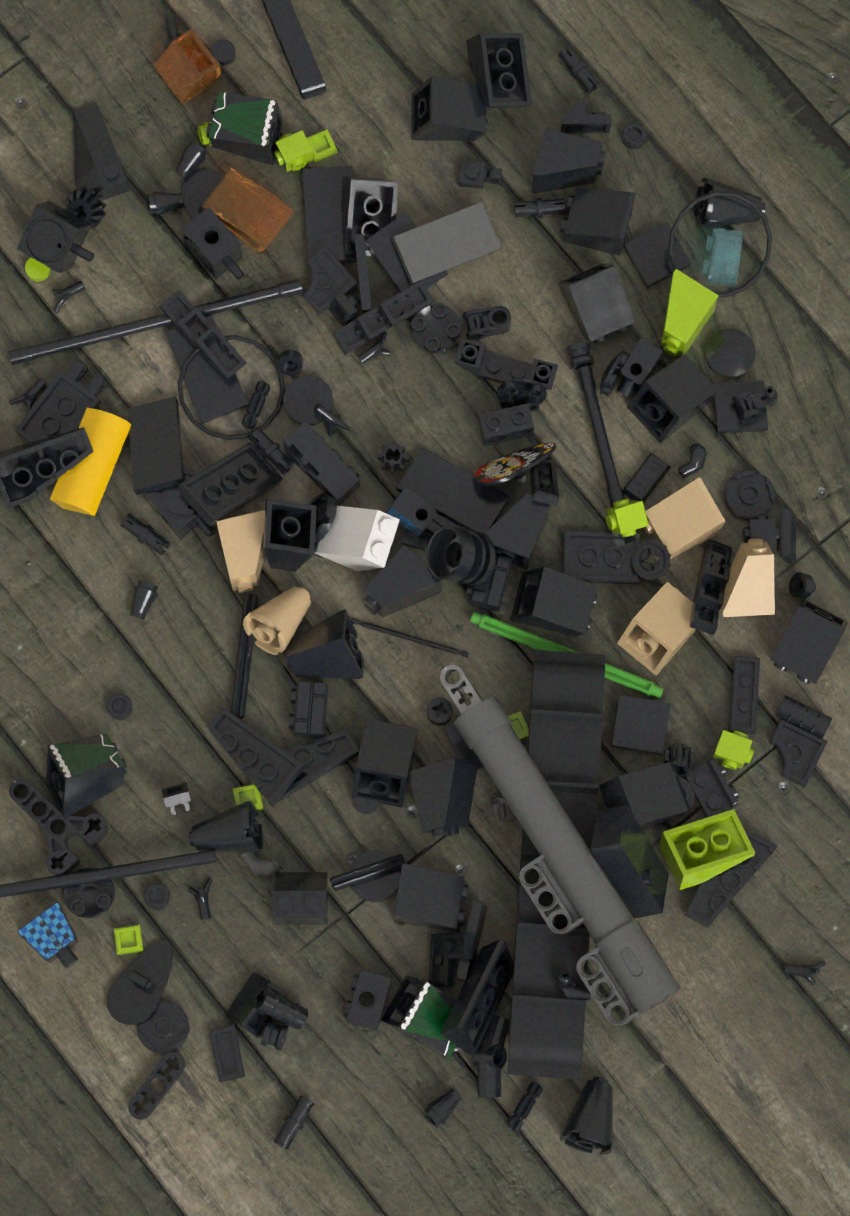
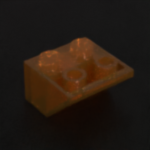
M192 28L172 41L154 65V68L182 104L222 78L221 65Z

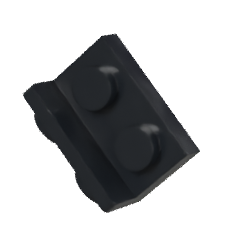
M714 758L710 759L708 763L690 771L689 775H685V779L693 788L695 797L706 818L735 808L738 805L737 799H739L733 785L729 786L724 778L727 776L723 765L721 762L716 763Z

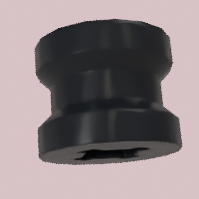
M578 342L566 347V352L571 359L569 362L571 369L594 364V358L589 352L591 350L589 342Z
M442 697L432 699L427 706L428 720L435 726L446 725L452 718L453 709L451 703Z
M268 1020L261 1045H272L276 1050L281 1051L289 1026H279L274 1021Z

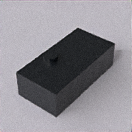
M623 805L598 810L591 851L634 919L663 913L669 873L629 807Z

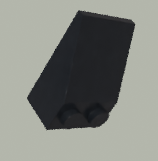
M480 33L466 40L469 66L487 108L531 107L532 101L523 33Z
M343 176L341 209L344 254L356 255L354 235L363 234L365 240H367L396 219L399 182L391 179ZM365 243L366 256H374Z

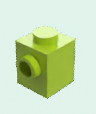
M303 130L295 134H285L279 138V141H276L277 151L274 152V156L279 166L284 165L287 172L290 170H300L306 166V163L314 160L313 150Z
M622 499L613 502L614 507L606 509V524L608 528L612 530V533L621 534L622 537L637 534L636 529L649 526L643 501L633 500L629 502L628 499Z
M723 730L713 758L721 761L722 765L728 769H742L745 763L750 764L755 749L750 748L752 740L747 739L748 735L739 731L730 733Z

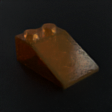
M233 168L201 206L204 209L210 207L230 231L259 254L267 248L295 212L276 195Z

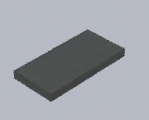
M482 202L392 237L411 284L501 248Z

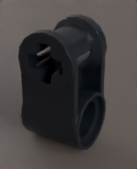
M504 306L473 309L462 314L463 319L466 320L468 330L466 338L468 340H479L489 336L504 334L511 328V313ZM498 316H503L507 319L502 324H497L493 321Z

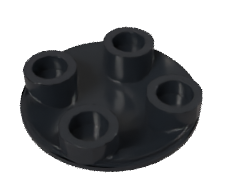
M442 303L428 305L416 313L411 322V333L414 341L420 348L431 353H441L449 350L457 343L461 334V323L457 314L451 308Z
M724 329L715 333L706 346V359L709 368L726 377L745 375L752 367L756 356L755 346L750 337L736 329Z
M625 350L618 353L607 365L601 378V395L604 394L609 397L615 386L614 382L617 376H620V371L630 356Z
M519 378L502 383L497 388V397L500 400V406L504 409L528 403L530 411H537L540 408V404L547 397V390L537 381Z
M84 867V868H81V869L76 870L75 872L86 871V870H92V869H98V868H95V867ZM112 880L63 888L65 905L74 915L81 918H95L102 915L110 908L115 896V887Z

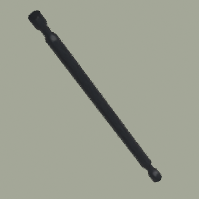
M351 619L355 625L358 624L365 628L450 653L460 654L464 657L469 655V652L459 651L452 647Z

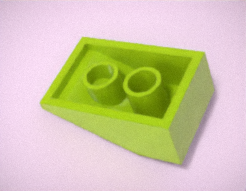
M734 809L662 832L659 848L679 890L704 883L755 855V851Z

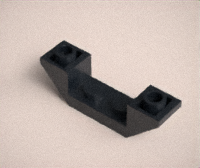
M465 339L460 341L454 362L456 365L482 379L501 384L512 379H530L541 383L546 390H552L558 369L557 364L535 358L533 364L489 353L485 351V345Z

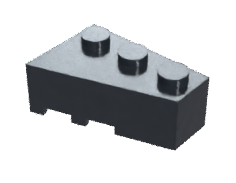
M306 420L284 440L286 456L325 494L334 497L337 506H340L360 487L359 473L352 466H347L342 461L340 454L335 449L330 448L321 435Z

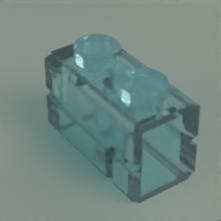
M715 228L713 229L712 236H707L705 251H710L709 260L704 259L702 274L707 275V283L736 286L743 238L742 231H728L727 229Z

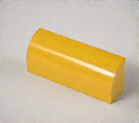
M87 407L79 428L85 427L94 451L58 478L50 500L63 509L95 516L131 424L111 413Z

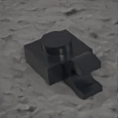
M461 160L458 186L483 189L484 182L501 184L502 169H486V162Z

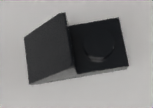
M586 97L561 121V133H610L611 114L593 112L591 115H586Z

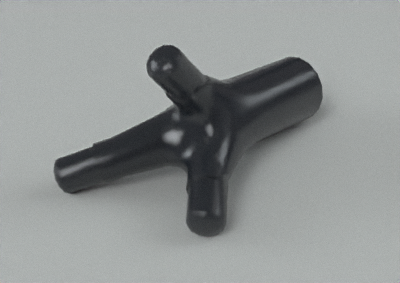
M174 16L166 17L168 41L165 50L169 51L173 43L178 45V41L185 45L187 41L178 32Z
M82 281L63 289L52 290L54 296H60L54 309L55 313L59 312L60 307L67 299L85 290Z
M383 332L380 339L372 347L357 356L362 364L378 355H391V351L382 349L386 342L387 332Z
M39 379L25 393L9 400V404L13 405L24 401L27 403L28 413L36 396L47 386L46 383Z
M320 403L314 407L313 411L326 422L328 435H333V426L335 425L347 431L350 430V426L339 420L341 418L340 414H332Z
M208 878L204 887H199L198 891L192 887L188 889L197 900L201 920L211 918L208 902L209 888L213 881L211 878Z
M821 961L817 964L805 966L785 964V975L802 976L814 985L816 981L811 974L819 973V969L825 966L826 963Z

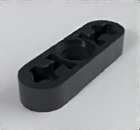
M175 1052L166 1054L131 1099L128 1108L134 1118L138 1120L149 1118L182 1075L186 1063L180 1054ZM178 1058L177 1064L180 1068L179 1070H171L168 1076L173 1077V1079L169 1082L166 1077L158 1074L160 1069L166 1072L169 1068L167 1061ZM157 1078L162 1079L165 1084L164 1090L159 1094L152 1093L150 1090L151 1081ZM145 1090L149 1096L157 1100L154 1104L149 1100L145 1105L146 1109H148L145 1114L140 1112L137 1115L135 1113L137 1108L134 1105L136 1102L142 1103L146 1099L142 1095Z

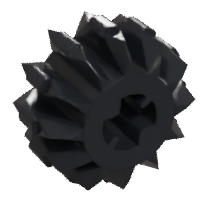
M84 186L74 189L64 201V204L67 206L65 210L92 224L91 227L98 226L102 221L101 219L107 214L103 210L107 204L100 201L102 195H95V188L88 190Z

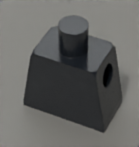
M641 338L620 371V378L623 380L616 391L629 399L635 388L640 390L645 381L651 378L662 362L663 351ZM634 370L642 371L638 376L632 374Z

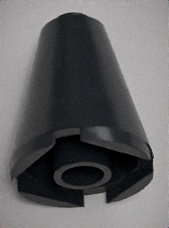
M703 178L701 180L704 182L703 187L698 186L695 198L714 191L736 192L754 201L765 214L766 206L759 196L711 178ZM714 196L694 205V214L699 215V221H695V224L700 228L758 222L760 216L751 205L736 197Z
M253 801L243 802L194 825L192 831L189 832L190 845L195 847L197 851L260 852V849H263L264 843L262 824L258 825L255 818L259 816Z
M593 1077V1080L586 1082L561 1131L559 1139L560 1141L565 1139V1145L586 1153H592L593 1149H601L600 1154L604 1155L611 1153L613 1147V1087L608 1084L609 1081L607 1079Z

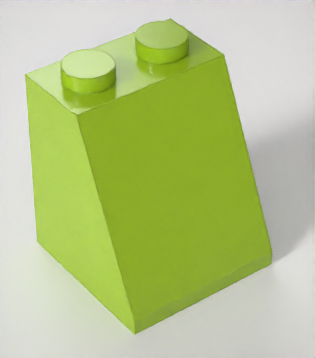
M677 269L673 273L669 289L661 346L668 355L680 358L687 352L713 314L719 295Z

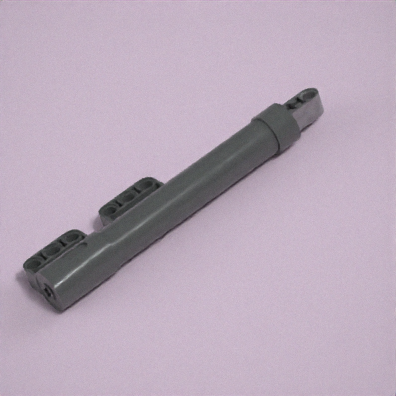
M456 665L444 667L440 674V680L462 714L455 720V727L469 749H473L540 855L521 869L519 873L521 884L553 932L567 934L584 924L596 945L595 949L578 960L577 972L611 1024L625 1025L667 1000L679 991L681 987L639 921L634 920L511 727L512 722L497 698L491 697L483 700L463 669ZM454 671H458L460 674L459 681L456 684H450L448 681L449 675ZM465 694L473 696L470 699V705L463 703L466 700L464 697ZM536 869L539 873V880L535 884H530L527 880V874L530 870ZM545 892H550L554 897L553 903L548 907H545L541 902V897ZM561 914L565 915L568 919L567 926L562 930L558 929L555 924L556 918ZM588 960H593L597 965L596 972L592 975H588L584 971V964ZM604 982L608 983L611 987V993L607 998L601 997L598 993L599 986ZM618 1005L622 1006L626 1011L625 1018L622 1021H617L613 1017V1009Z

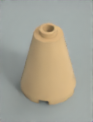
M293 586L247 614L243 619V626L248 636L252 633L257 639L254 643L265 652L277 655L279 652L282 653L288 646L311 605L309 592L302 587Z

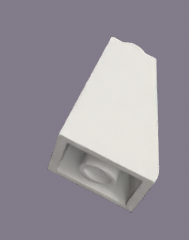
M337 506L333 524L325 537L317 542L314 553L355 571L384 568L400 519L379 510Z

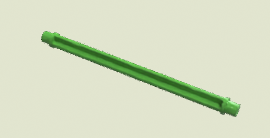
M473 612L470 620L471 623L479 625L481 629L483 628L535 650L579 653L490 617L487 614L482 615ZM605 663V678L644 693L647 696L661 697L664 688L655 685V682Z

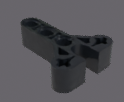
M15 780L9 787V795L12 800L46 832L49 850L46 867L54 876L68 874L80 863L79 859L67 848L68 840L71 837L80 836L94 849L108 833V824L103 816L93 813L87 817L69 816L63 818L62 814L26 780ZM20 787H27V796L22 799L17 798L16 791ZM38 805H46L47 811L43 816H36L34 814V810ZM57 822L65 823V830L61 834L53 833V826ZM93 822L95 824L99 823L101 829L98 832L92 830L90 825ZM56 860L63 861L64 867L62 869L55 868L54 862Z

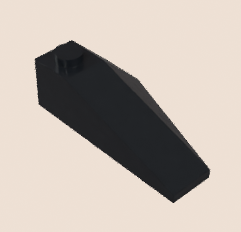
M97 103L74 110V170L76 189L84 186L88 190L95 188V195H102L100 201L130 191L125 173Z
M85 427L0 452V491L7 508L31 501L46 487L53 484L60 476L71 470L94 451Z

